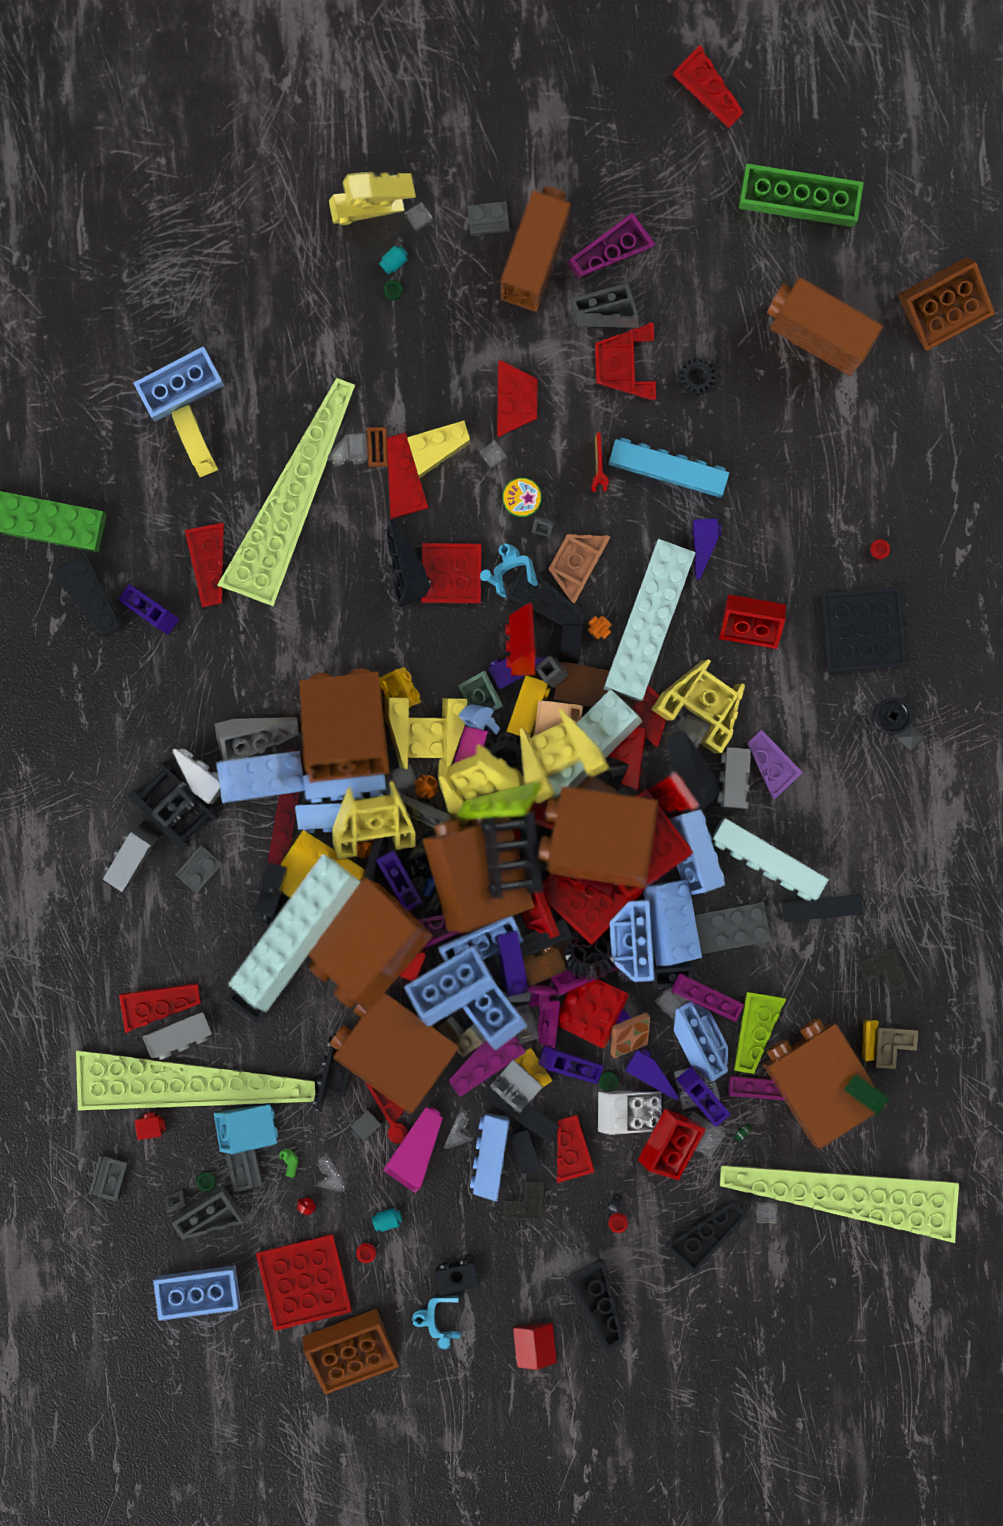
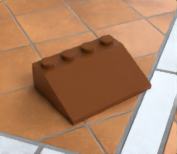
M967 257L898 294L903 310L926 351L995 314L977 263Z
M377 1309L302 1337L304 1353L325 1395L399 1367Z

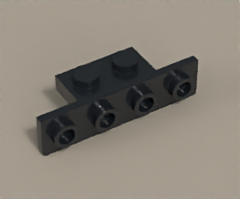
M333 1033V1036H330L328 1039L327 1048H329L328 1056L325 1055L322 1067L325 1069L323 1075H320L318 1080L319 1094L315 1095L313 1106H315V1111L322 1112L326 1093L346 1097L351 1071L333 1059L337 1050L330 1045V1042L337 1033Z

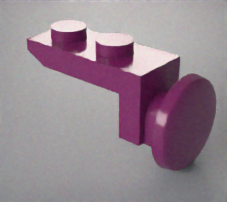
M546 985L529 986L527 991L532 993L529 1006H539L540 1009L537 1033L539 1044L555 1048L560 1001L550 998V995H556L557 990Z

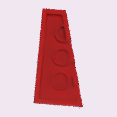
M406 432L387 438L391 519L429 509Z
M198 983L119 994L125 1033L201 1004Z

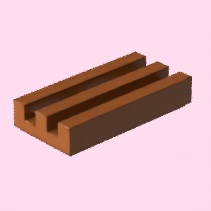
M387 427L367 428L368 467H388ZM379 431H383L384 462H380ZM371 432H375L376 462H372Z

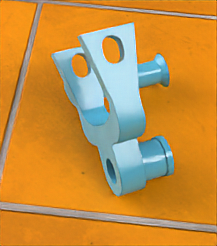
M506 543L499 547V554L502 555L503 562L495 567V576L489 570H483L480 574L481 580L488 581L496 586L497 594L503 598L507 597L502 575L516 566L526 565L528 582L534 586L538 585L532 560L527 556H520L516 547Z
M460 1295L434 1296L429 1301L428 1309H418L413 1314V1324L416 1327L428 1326L430 1335L433 1338H440L438 1346L441 1349H447L450 1346V1339L460 1338L462 1333L461 1331L440 1332L435 1323L436 1304L438 1302H459Z

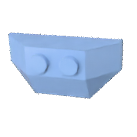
M649 900L630 901L610 921L612 958L616 961L615 965L634 982L654 981Z
M692 1001L676 1009L674 1032L691 1066L711 1081L727 1073L728 1046L711 1012Z

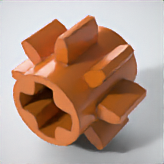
M602 615L599 618L594 616L588 622L590 627L587 630L597 640L600 637L605 639L611 633L609 628L612 625Z
M422 774L414 782L416 786L415 793L420 798L424 799L427 797L430 800L439 791L436 788L438 782L433 776L428 775L425 777Z
M373 839L357 841L358 857L366 859L370 856Z

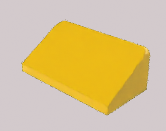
M863 1020L861 1058L865 1061H872L876 1058L877 1027L879 1025L877 1020Z

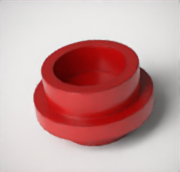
M876 540L872 543L870 552L874 558L884 559L890 553V545L885 540Z
M395 1123L388 1130V1137L394 1143H402L408 1134L407 1128L400 1123Z
M308 1197L300 1198L297 1202V1210L302 1214L311 1215L316 1210L314 1201Z
M615 1213V1215L610 1216L608 1225L613 1232L622 1233L628 1227V1220L624 1214Z
M363 1243L357 1248L356 1256L360 1262L370 1263L376 1257V1249L370 1243Z

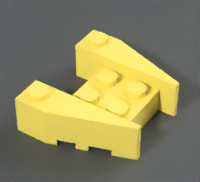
M373 173L348 175L343 181L345 193L333 194L329 200L333 224L348 225L352 221L404 211L402 199L416 197L411 173H399L389 176L388 173L380 174L381 177H374Z
M703 660L663 691L651 710L665 720H674L682 706H684L709 724L699 743L713 753H722L732 737L735 719H737V710L745 685L743 683L735 684L733 689H731L706 671L711 661Z
M385 697L384 718L388 725L390 738L393 742L400 768L408 769V758H441L447 766L451 765L465 723L458 716L467 706V699L442 698V718L409 717V698Z
M562 709L558 710L563 719L562 723L532 738L525 729H520L524 781L526 785L539 782L542 788L534 799L538 804L556 795L548 777L582 761L586 772L591 777L610 769L603 752Z
M480 744L477 745V755L447 766L443 760H439V780L447 809L453 819H458L459 827L471 823L470 819L460 820L457 815L465 800L526 785L520 771L508 767L504 760L501 758L498 760Z
M390 781V795L356 801L354 800L351 787L347 788L332 828L333 846L337 859L357 856V841L392 836L396 850L415 847V830L410 815L393 781Z

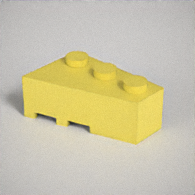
M465 421L407 437L419 478L470 444Z

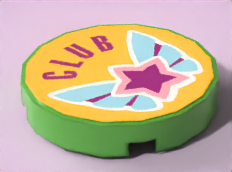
M514 479L504 489L503 504L511 515L528 517L539 509L541 491L538 485L530 479Z

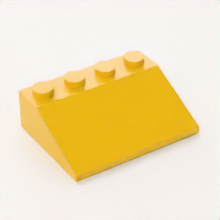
M303 830L280 865L287 867L288 870L282 893L291 898L323 854L335 860L359 881L364 879L366 870L348 858L337 859L334 849Z

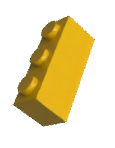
M527 675L525 676L507 729L508 733L520 736V729L523 728L530 736L534 737V723L537 717L538 700H547L550 691L547 683Z

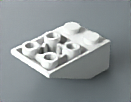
M174 749L173 753L192 792L207 803L214 804L221 794L218 773L208 771L210 767L201 760H193L194 755L186 749Z
M598 1092V1132L610 1135L653 1132L661 1117L662 1092Z

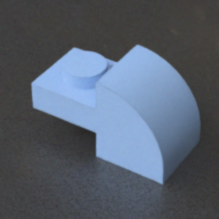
M471 704L466 706L458 716L470 728L487 731L495 735L500 730V727L495 723V719L491 717L494 712L491 708Z

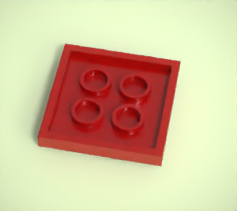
M422 543V565L426 570L427 577L431 580V588L426 596L422 598L421 602L481 604V544Z
M599 979L590 981L568 991L559 1011L557 1026L605 1049L612 1034L613 1026L616 1025L629 994Z

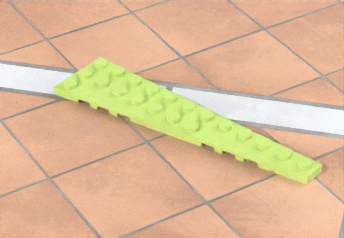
M336 378L217 586L265 604L274 605L355 387L354 384Z
M81 1050L76 1051L78 1110L313 1102L316 1095V1083L313 1080Z
M721 1165L720 1186L766 1196L955 1243L958 1182Z

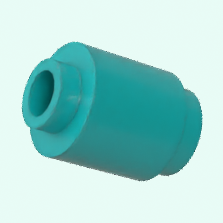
M394 245L381 257L379 265L389 275L392 272L395 273L408 260L406 258L408 253L401 246L397 248Z
M394 1207L377 1212L376 1215L372 1216L375 1231L383 1232L400 1227V1222H402L400 1210L396 1211Z

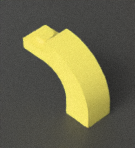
M190 405L171 412L181 440L199 477L218 470Z

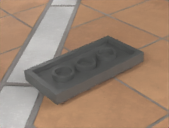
M764 902L695 915L701 954L771 941Z

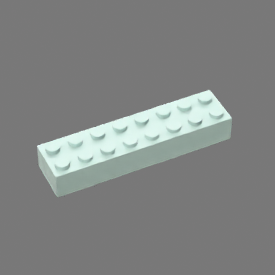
M658 539L604 685V690L609 691L611 689L617 695L639 703L642 701L696 552Z
M323 854L232 978L229 985L254 1007L267 1011L361 881L335 860Z

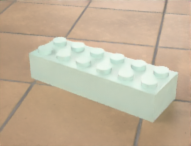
M610 689L576 725L599 747L606 758L642 720ZM582 761L548 777L556 794L551 798L559 799L562 786L576 788L589 775Z
M721 818L711 835L712 845L720 850L728 849L730 851L729 855L737 860L745 859L747 861L746 865L754 870L759 871V869L765 871L763 875L775 881L779 879L782 881L780 885L791 891L796 889L799 891L797 895L805 900H817L829 880L725 818Z

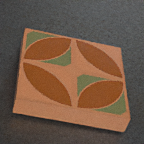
M647 1013L613 1026L611 1055L614 1059L648 1045L650 1016Z

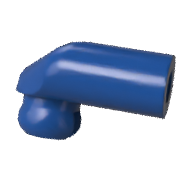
M433 876L427 880L422 895L430 898L436 888Z

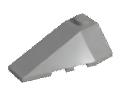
M296 717L231 719L215 723L216 738L222 761L245 759L258 752L262 754L266 752V748L274 744L279 745L299 734Z

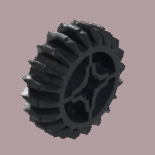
M579 934L578 939L572 938V943H569L565 950V962L568 970L573 973L574 977L579 975L581 980L585 977L588 981L591 978L597 980L599 976L605 978V973L611 974L612 969L616 968V961L612 958L611 938L609 935L605 937L602 935L591 945Z

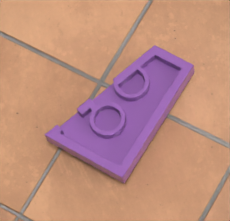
M762 730L747 743L773 800L803 773Z

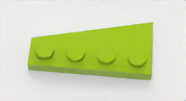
M534 782L465 800L457 815L460 820L525 815L542 787L539 782Z
M746 992L734 1071L755 1073L786 998Z

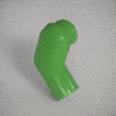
M290 1149L281 1150L279 1157L288 1165L286 1176L294 1178L298 1166V1158Z

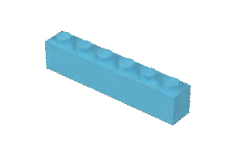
M625 438L615 439L608 465L720 498L722 497L729 472L725 471L726 468L717 465L714 468L706 466V462L700 460L692 462L688 460V457L679 454L676 457L668 455L669 452L663 449L651 450L650 446L639 443V445L631 444V440Z

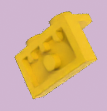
M405 667L396 669L380 678L381 687L386 697L409 698V708L421 703L420 694L411 681V674Z
M531 1047L526 1050V1053L515 1060L543 1087L553 1081L546 1069L538 1064L539 1059Z

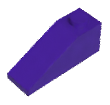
M695 519L692 521L693 552H696L694 555L695 581H699L716 545L718 536L721 535V524H718L717 519Z
M130 584L118 599V601L167 635L170 634L179 621V618Z
M499 658L490 663L491 667L488 668L499 691L526 676H511V668H507V659L501 661ZM535 658V667L546 658Z
M394 850L376 859L399 902L407 910L423 902V897Z
M517 931L497 935L501 982L508 997L527 993L526 973Z
M544 1046L538 1063L550 1071L597 1085L604 1068L601 1064Z
M644 1048L641 1051L636 1049L624 1068L625 1071L677 1101L678 1095L655 1060L651 1057L652 1053Z
M692 1067L676 1078L685 1092L715 1127L731 1115Z

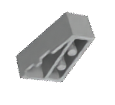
M726 747L725 751L721 753V763H724V768L719 774V783H722V791H719L717 802L721 803L720 807L748 809V802L746 800L747 792H749L748 776L750 773L751 749Z
M201 1012L150 1034L143 1035L142 1038L150 1058L159 1057L161 1060L171 1056L170 1052L178 1049V1052L190 1048L189 1044L196 1041L199 1044L207 1041V1036L212 1033L204 1013Z

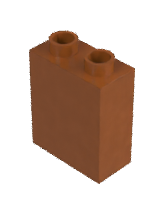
M544 187L542 193L532 190L501 279V300L538 312L569 224L571 203L565 201L566 194L552 187Z
M800 277L793 288L785 283L782 284L766 312L775 318L770 330L849 376L862 363L883 328L881 324Z
M359 668L350 671L348 675L332 677L327 673H317L310 676L308 680H299L304 760L309 782L389 774L383 695L378 671L371 672L368 669Z
M562 786L559 799L549 798L546 821L555 822L553 837H542L539 859L548 861L550 874L645 888L658 815V801Z
M510 816L494 817L495 823L511 821ZM482 818L470 819V824L459 827L458 819L441 822L434 825L437 835L423 839L448 931L468 932L534 908L531 894L527 893L526 888L502 891L503 898H491L488 891L489 876L484 834L481 831ZM513 829L496 831L497 843L516 840ZM518 848L498 851L499 863L521 860ZM524 868L500 871L501 883L525 879Z
M365 877L308 955L313 961L308 968L324 982L331 978L338 985L333 992L334 995L347 1007L352 1008L355 1003H359L371 1008L434 935L383 885Z
M383 993L371 1008L362 1004L356 1006L353 1012L361 1017V1020L353 1031L343 1025L330 1042V1045L338 1050L333 1059L404 1111L411 1114L444 1070L459 1046L431 1026L428 1027L423 1020L386 993Z
M817 1018L799 1030L803 1038L790 1046L787 1039H784L771 1046L766 1051L770 1059L762 1065L812 1145L821 1149L875 1114L843 1090L852 1077L857 1074L870 1085L875 1086L838 1026L831 1022L823 1024L821 1019Z

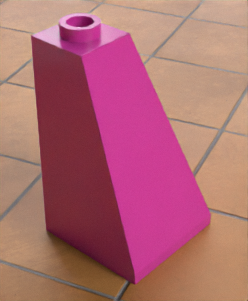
M426 1107L383 1170L414 1193L422 1185L442 1121V1117L439 1116L440 1112L432 1107L430 1109Z

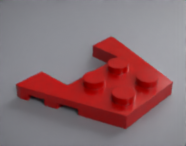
M648 323L640 328H635L629 332L595 343L596 384L649 400H656V381L635 382L634 342H654V323Z
M639 726L608 755V757L629 765L621 784L636 791L640 790L642 757L644 755L646 730Z

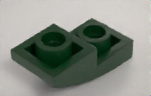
M857 1074L852 1077L843 1089L877 1115L880 1114L890 1098Z

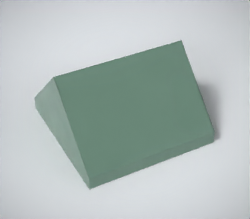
M486 671L458 685L464 699H467V705H479L491 708L494 711L503 708Z

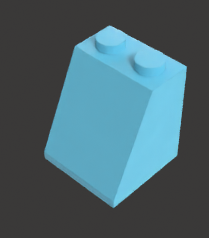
M259 1104L214 1112L220 1152L235 1154L277 1144L278 1131L274 1127L273 1119L275 1114L270 1104Z

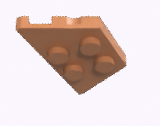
M567 534L548 570L571 603L575 604L610 536Z

